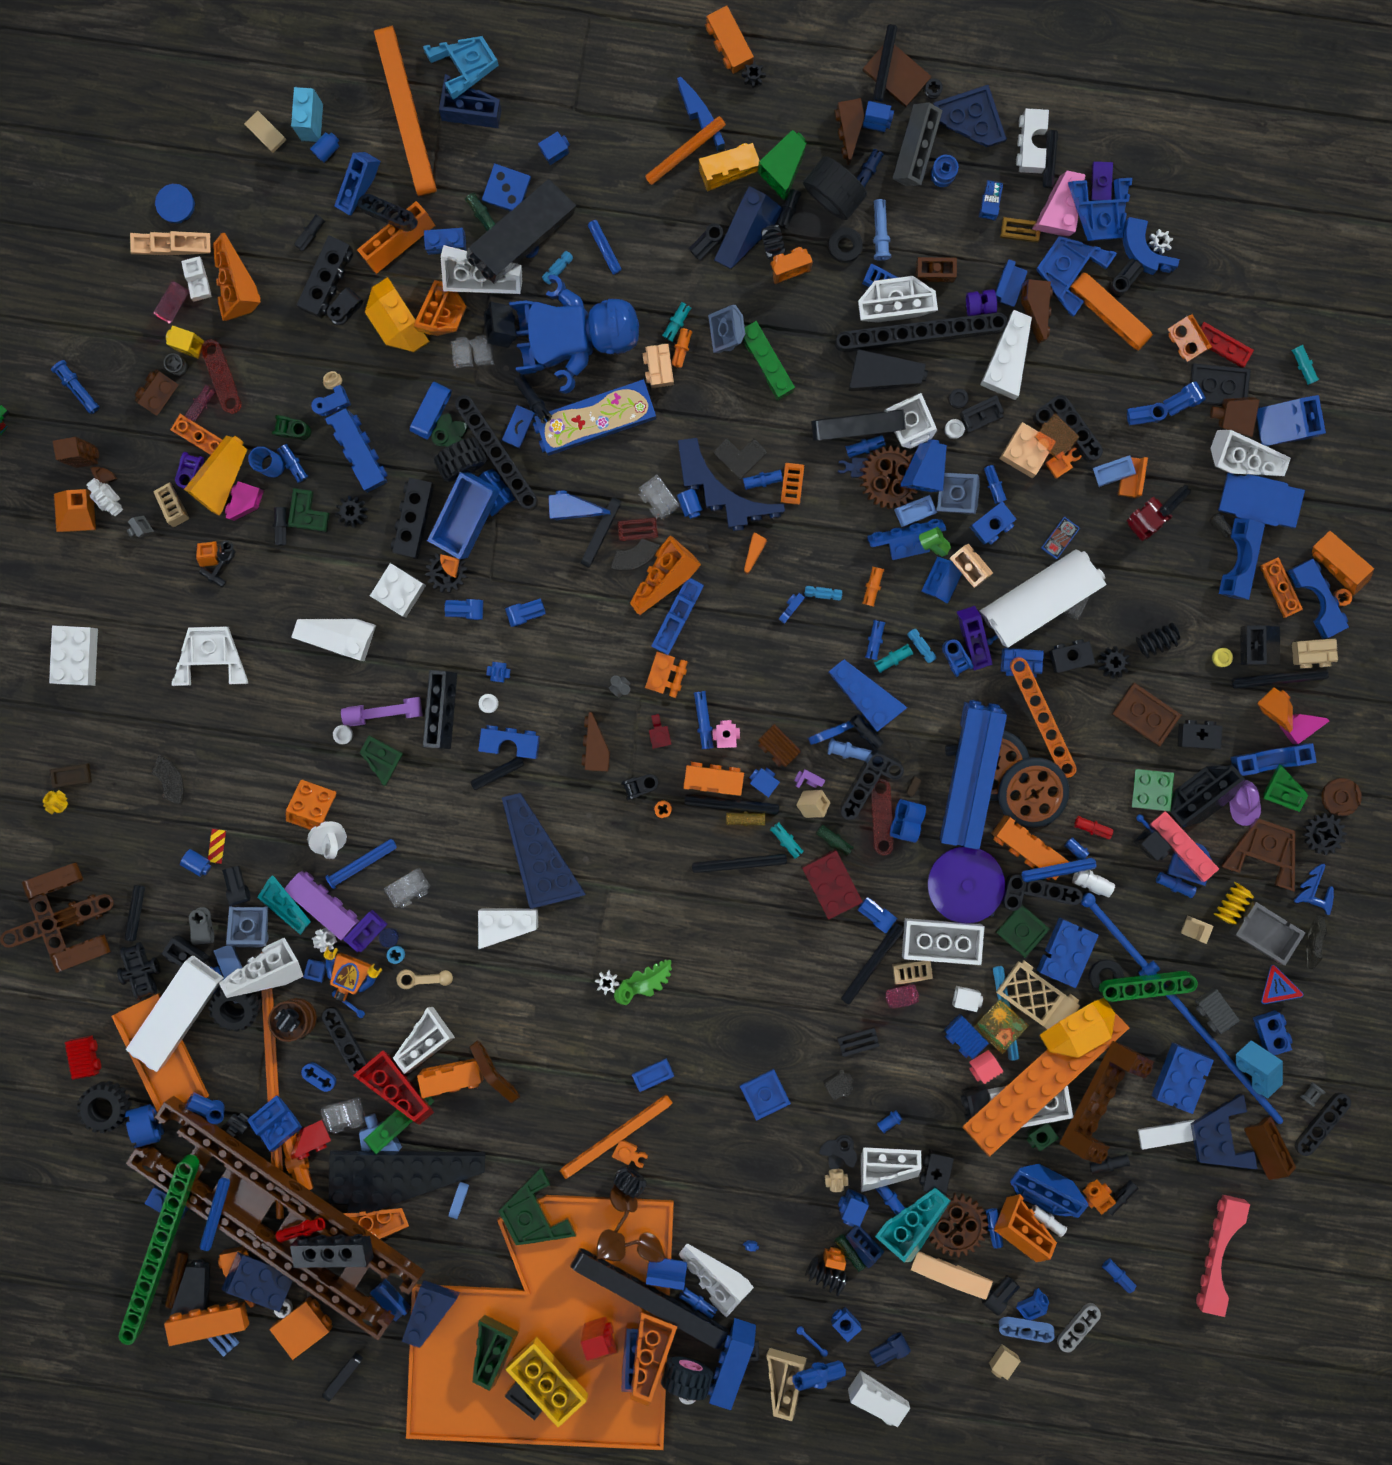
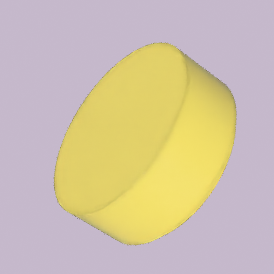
M1219 648L1212 655V661L1218 667H1227L1233 660L1232 652L1227 648Z

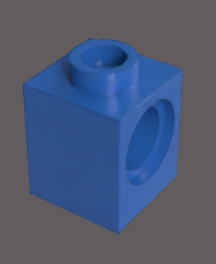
M558 131L538 143L549 165L569 154L568 146L570 144L564 135L561 137Z
M846 1307L842 1310L838 1309L832 1315V1326L847 1342L862 1330L860 1322ZM843 1320L850 1321L847 1326H842L840 1323Z

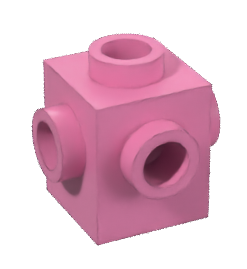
M731 720L720 721V725H716V729H713V740H717V748L737 747L736 739H740V728H736V724H732ZM725 730H728L730 732V736L728 738L723 737V732Z

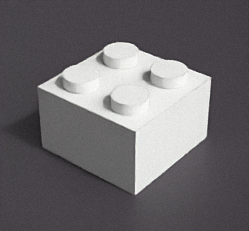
M390 563L370 596L399 615L407 617L426 585Z

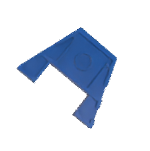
M1132 178L1115 179V200L1089 201L1087 180L1068 182L1088 241L1123 238L1127 216L1125 207L1126 202H1129L1130 198L1128 189L1132 185Z
M1059 236L1036 270L1044 281H1051L1053 293L1068 313L1074 317L1084 302L1068 290L1088 259L1107 269L1117 253Z

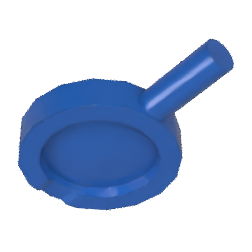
M850 721L815 734L809 737L808 740L810 745L816 744L854 726Z

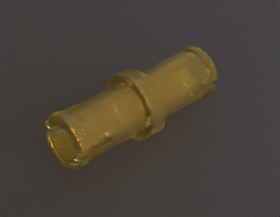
M744 811V813H727L726 824L744 825V827H748V825L765 826V813L751 814L747 811Z

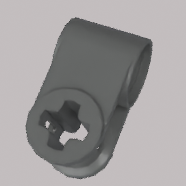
M205 907L197 908L189 915L191 942L193 945L213 943L214 930L211 913ZM198 914H199V916H203V919H202V920H201V918H197V915H198Z

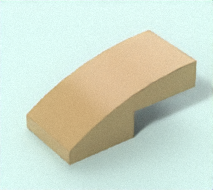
M259 111L245 123V126L272 153L286 141V138Z

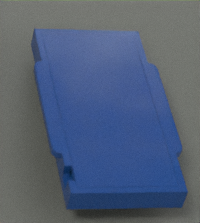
M1227 473L1218 511L1233 514L1241 519H1252L1267 525H1280L1294 529L1297 525L1305 490L1289 487L1285 482L1250 474L1237 476Z

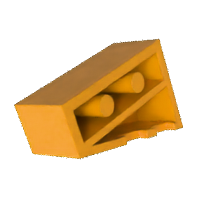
M744 143L737 148L700 158L699 172L707 191H710L757 172L760 160L753 143Z

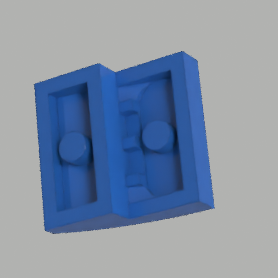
M277 1095L247 1119L255 1134L262 1138L266 1147L271 1152H274L302 1128L291 1110Z

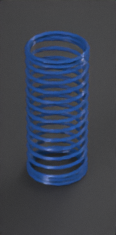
M256 447L248 456V462L252 469L268 477H277L285 469L283 458L268 448ZM271 455L272 461L270 466L263 470L262 462L264 458Z

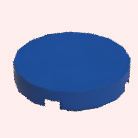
M170 184L159 190L155 206L157 212L164 220L178 224L191 217L195 202L187 188L180 184Z

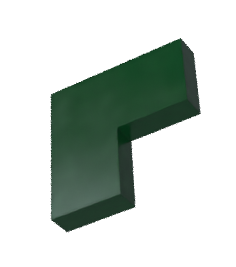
M293 488L288 526L327 532L330 513L311 510L313 491Z

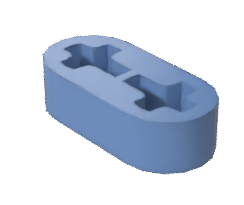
M459 1183L448 1217L458 1219L469 1188L468 1184Z

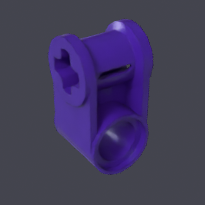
M183 452L175 477V482L179 487L184 489L187 486L183 485V479L190 477V481L203 466L204 457L200 456L198 458L189 455L188 452Z

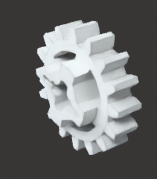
M93 478L86 484L92 492L89 495L90 498L102 511L107 510L116 516L123 510L118 503L119 496L107 483H100L98 479Z

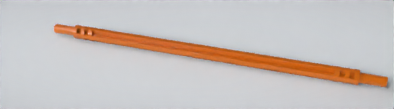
M273 988L261 990L268 1102L276 1095L279 1096L276 1037L273 1036L268 1025L269 1014L274 1007ZM282 1145L274 1152H271V1164L283 1171ZM275 1200L276 1219H283L284 1206Z

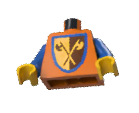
M327 946L324 952L327 976L331 980L330 985L338 988L334 998L340 1001H345L348 993L355 995L358 992H364L374 984L377 976L382 971V968L378 971L375 970V964H368L342 952L336 955L337 948L330 952L329 946Z

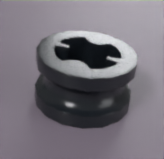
M930 79L926 83L924 90L926 96L931 99L939 97L943 85L938 79ZM931 85H935V88H938L936 93L929 89Z

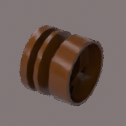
M290 999L273 1007L268 1018L269 1030L280 1041H295L312 1032L316 1025L317 1015L312 1004L305 999ZM291 1008L299 1014L298 1021L301 1023L293 1032H282L276 1026L278 1020L275 1017L282 1009Z

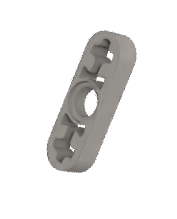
M1085 1304L1057 1338V1344L1062 1351H1073L1098 1322L1101 1312L1095 1304ZM1088 1310H1090V1311H1093V1310H1094L1095 1315H1094V1316H1092V1315L1089 1316V1314L1087 1313V1311H1088ZM1082 1317H1084V1319L1087 1318V1321H1088L1089 1323L1086 1324V1322L1082 1319ZM1082 1323L1084 1325L1083 1331L1075 1332V1324ZM1070 1331H1071L1072 1334L1076 1337L1075 1339H1074L1073 1336L1071 1337V1335H1070V1333H1069ZM1064 1339H1065V1340H1068V1339H1069V1341H1070V1345H1069V1346H1068L1067 1344L1064 1345V1343H1063V1340H1064Z

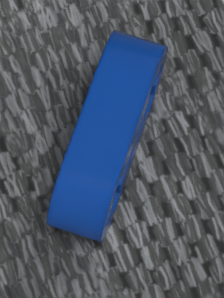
M308 1063L302 1068V1077L318 1089L328 1092L335 1087V1076L318 1064ZM311 1067L314 1068V1071H313V1072H314L316 1075H318V1077L315 1076L314 1074H312L311 1076H309V1075H308V1072H309V1071L306 1070V1069H310ZM327 1078H329V1083L331 1085L324 1086V1081L322 1079L326 1080Z

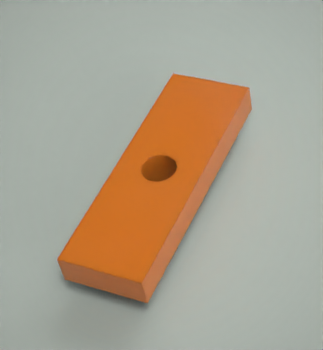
M182 414L178 416L170 429L210 455L222 442L221 438ZM202 434V438L198 440V435Z
M1279 557L1260 565V569L1283 618L1303 610ZM1281 584L1284 586L1283 591L1280 589Z

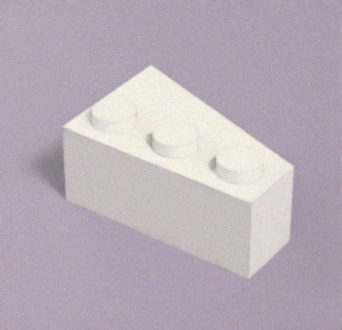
M427 1007L423 1016L416 1023L413 1031L406 1038L393 1059L404 1074L410 1073L455 1037L433 1007Z
M863 1148L861 1153V1192L919 1177L921 1172V1151Z
M861 1370L848 1388L852 1404L881 1418L890 1426L898 1427L910 1409L909 1402Z

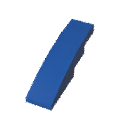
M682 77L677 78V84L690 120L698 118L701 129H703L714 119L697 93ZM718 131L712 137L717 151L725 149V142L720 131Z
M692 578L684 582L651 647L669 655L704 584Z

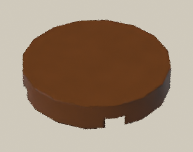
M1336 778L1324 786L1322 803L1329 813L1336 816H1347L1354 813L1358 806H1360L1362 793L1359 786L1347 778Z

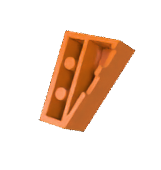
M691 762V765H687L684 789L741 796L744 772H740L741 768L729 767V770H722V766L710 764V768L702 767L703 763Z
M1021 1194L1007 1197L994 1231L1035 1262L1051 1260L1057 1242L1043 1223L1040 1224L1034 1216V1211L1029 1209L1023 1202L1024 1198Z

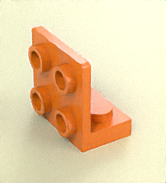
M300 780L286 809V821L309 830L315 826L317 828L320 826V823L325 822L328 811L336 797V792Z

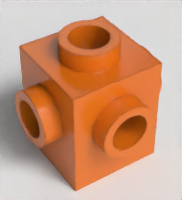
M1097 1179L1094 1182H1090L1082 1191L1086 1195L1085 1199L1090 1208L1092 1209L1095 1206L1101 1215L1116 1204L1110 1195L1112 1193L1111 1189L1106 1183L1101 1184Z

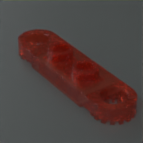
M206 340L202 344L201 351L221 407L227 413H237L242 404L221 345L215 340ZM209 345L216 346V352L212 355L207 353ZM230 398L236 401V405L232 409L226 406Z
M878 779L871 791L874 849L880 855H888L892 852L894 846L893 837L890 836L892 825L891 788L888 781ZM878 783H884L886 786V791L883 794H878L875 790ZM886 840L889 843V848L886 851H881L878 847L879 842Z

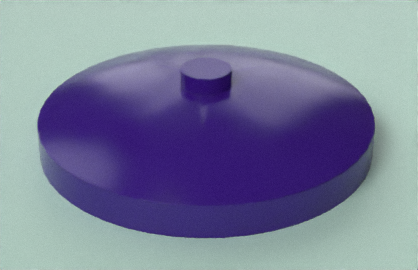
M962 846L950 849L937 858L930 869L927 888L931 902L943 916L958 923H975L989 917L999 907L1004 896L1005 879L1000 865L990 854L981 849Z

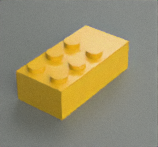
M537 1337L519 1352L505 1369L557 1427L562 1425L587 1401L588 1393Z

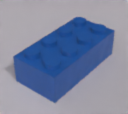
M460 472L427 541L458 559L468 558L501 490L470 472Z

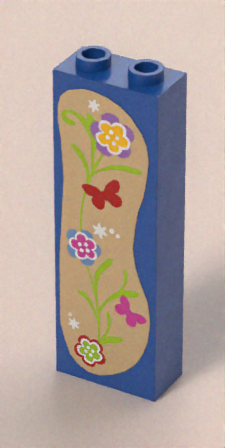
M643 379L549 411L552 415L549 422L544 418L546 423H541L538 416H535L536 422L533 423L536 434L540 433L542 440L539 441L542 452L546 451L549 456L657 418Z

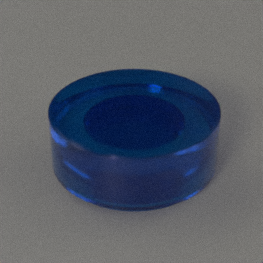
M386 928L379 934V942L384 947H393L399 940V934L393 928Z

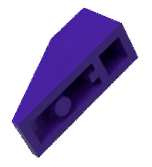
M975 606L957 611L960 629L974 667L973 669L977 670L993 665L981 614Z

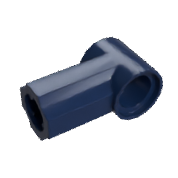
M899 1332L893 1334L887 1339V1342L871 1349L869 1352L875 1365L879 1367L894 1358L900 1359L911 1352V1349L903 1334Z

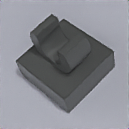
M145 516L133 517L128 521L131 526L127 530L130 538L134 535L136 537L149 536L154 532Z

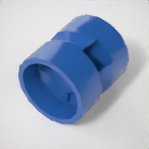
M941 155L938 157L930 174L932 182L938 187H947L952 184L959 168L957 160L951 155Z

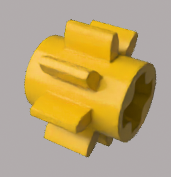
M60 790L56 793L54 791L48 792L43 798L45 810L50 814L54 812L62 813L68 805L67 798L65 797L66 794Z

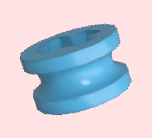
M393 946L387 952V959L393 964L400 963L405 957V951L400 946ZM393 950H396L397 953L400 952L399 960L391 956L394 953Z

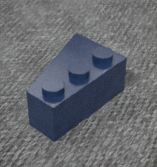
M445 74L439 107L441 120L499 128L501 117L500 99L472 88H468L457 98L452 99L445 86V82L452 79Z

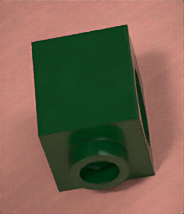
M1049 1123L1034 1125L1026 1131L1029 1135L1026 1138L1032 1148L1037 1147L1039 1151L1059 1139ZM1039 1132H1045V1137L1042 1140L1036 1139Z

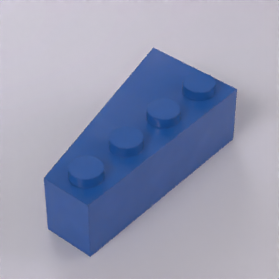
M345 408L325 418L327 424L335 429L333 435L339 444L343 445V453L349 463L352 462L353 466L351 467L364 491L368 493L387 483L385 477L388 474L383 466H379L377 462L379 457L375 449H370L368 445L370 439L366 432L362 433L359 427L362 424L358 416L353 415Z
M845 659L828 671L867 722L874 728L875 732H878L908 708Z
M734 1318L730 1333L725 1340L724 1352L721 1351L719 1357V1367L715 1368L713 1374L714 1382L711 1383L708 1395H710L709 1404L728 1410L732 1409L754 1348L755 1324Z

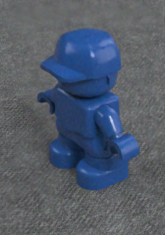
M549 275L548 279L552 283H558V287L554 292L548 291L546 295L551 299H558L563 307H555L527 300L509 302V305L516 310L519 318L520 331H516L517 336L529 335L530 343L517 344L522 353L524 366L516 367V371L522 375L536 373L546 367H552L565 360H569L566 365V371L559 370L554 373L559 379L567 377L566 385L560 387L559 390L561 393L566 394L575 387L573 376H578L588 365L589 355L593 352L592 344L597 351L602 353H625L637 345L639 322L634 307L629 302L621 299L604 300L594 305L588 313L584 309L580 296L566 289L565 283L558 276Z

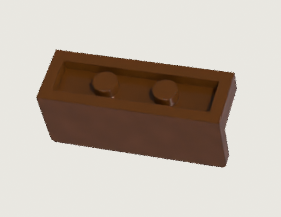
M1265 1117L1259 1124L1247 1126L1244 1129L1267 1178L1272 1180L1289 1177L1296 1169V1166L1272 1117Z

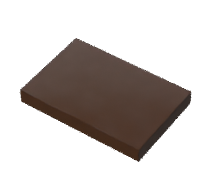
M894 44L885 90L906 108L925 87L932 76ZM883 46L863 68V71L875 82L877 80Z
M1132 683L1112 712L1114 717L1159 747L1182 716L1136 683Z

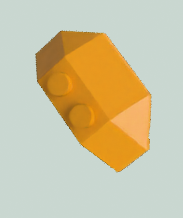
M388 277L372 287L365 313L386 345L415 352L430 342L424 333L418 332L414 328L415 318Z
M1101 998L1059 1021L1039 1036L1049 1052L1079 1058L1112 1038L1115 1012L1105 998Z

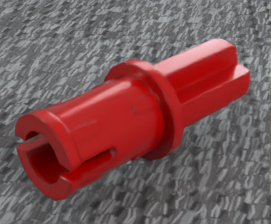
M1077 816L1074 827L1090 832V835L1095 834L1106 839H1111L1113 835V829L1098 824L1097 821L1093 822L1081 816Z

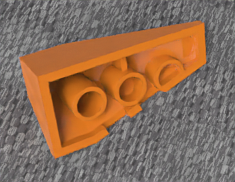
M669 536L655 554L657 559L652 567L649 566L647 570L649 574L645 582L640 583L630 602L639 615L686 582L701 565L695 556L672 536Z

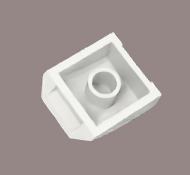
M922 393L884 410L904 409L906 429L894 431L902 447L911 449L931 440L937 431Z

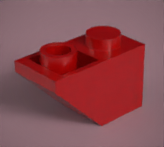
M322 1120L299 1131L291 1153V1159L298 1157L301 1160L310 1156L309 1151L315 1149L318 1152L327 1147L326 1143L330 1142L331 1139Z

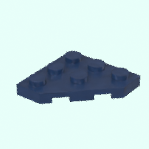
M989 85L933 103L934 106L943 110L939 121L940 125L987 148L1007 140Z

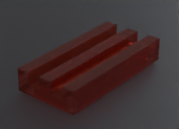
M656 518L618 521L620 541L658 537ZM653 524V526L622 529L624 525ZM653 530V533L623 536V533Z

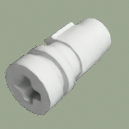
M1091 870L1076 872L1072 879V883L1078 886L1081 885L1082 888L1087 887L1089 891L1106 897H1110L1115 888L1114 883L1093 874Z

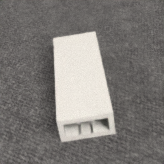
M192 955L177 972L126 1050L130 1052L132 1057L145 1063L149 1069L158 1072L165 1066L224 977Z

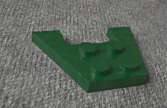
M542 1166L499 1209V1213L516 1246L576 1237L577 1235L569 1218L551 1226L534 1194L550 1185Z

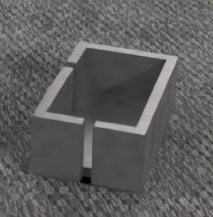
M1249 900L1250 905H1246V911H1242L1240 914L1244 917L1237 919V925L1234 924L1229 933L1276 962L1286 965L1305 932L1259 903Z

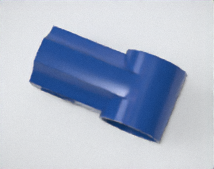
M1192 382L1182 388L1181 392L1164 400L1163 403L1167 407L1170 416H1173L1188 407L1199 405L1206 398L1198 383Z
M1163 403L1127 409V422L1129 426L1150 422L1157 423L1167 416L1168 409ZM1154 408L1161 410V417L1154 416Z
M541 598L505 608L511 627L546 615Z
M446 600L445 617L483 620V600Z
M868 897L863 900L857 909L884 933H887L898 919Z
M193 1092L187 1101L185 1109L205 1117L211 1124H219L223 1121L225 1106L219 1100L212 1101Z

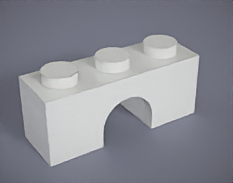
M1025 109L1023 115L1019 117V127H1022L1017 146H1020V154H1017L1016 158L1019 172L1042 174L1045 169L1046 149L1034 146L1032 137L1035 135H1045L1048 130L1049 110Z

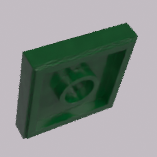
M1021 905L1018 910L1013 911L996 933L1026 958L1049 932L1050 928L1026 907Z

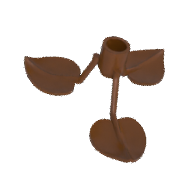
M614 1184L610 1192V1201L616 1210L624 1212V1216L614 1231L607 1229L601 1233L597 1244V1259L620 1261L625 1257V1248L627 1246L638 1244L637 1252L643 1259L654 1263L662 1262L664 1260L663 1249L655 1235L645 1232L640 1235L639 1240L625 1243V1237L618 1233L629 1212L637 1210L638 1202L636 1197L632 1198L626 1195Z

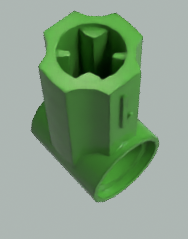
M939 527L919 534L921 545L925 550L931 549L936 555L941 557L948 555L951 546L943 537Z

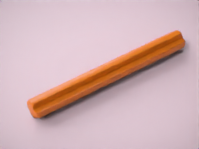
M720 116L714 119L645 176L647 181L651 185L658 181L726 125L724 120Z

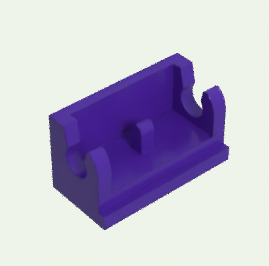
M371 910L343 940L356 952H362L388 924Z

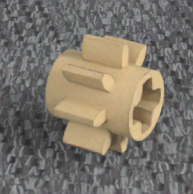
M831 1169L829 1175H825L826 1187H830L832 1192L844 1191V1186H849L848 1175L844 1174L842 1169Z

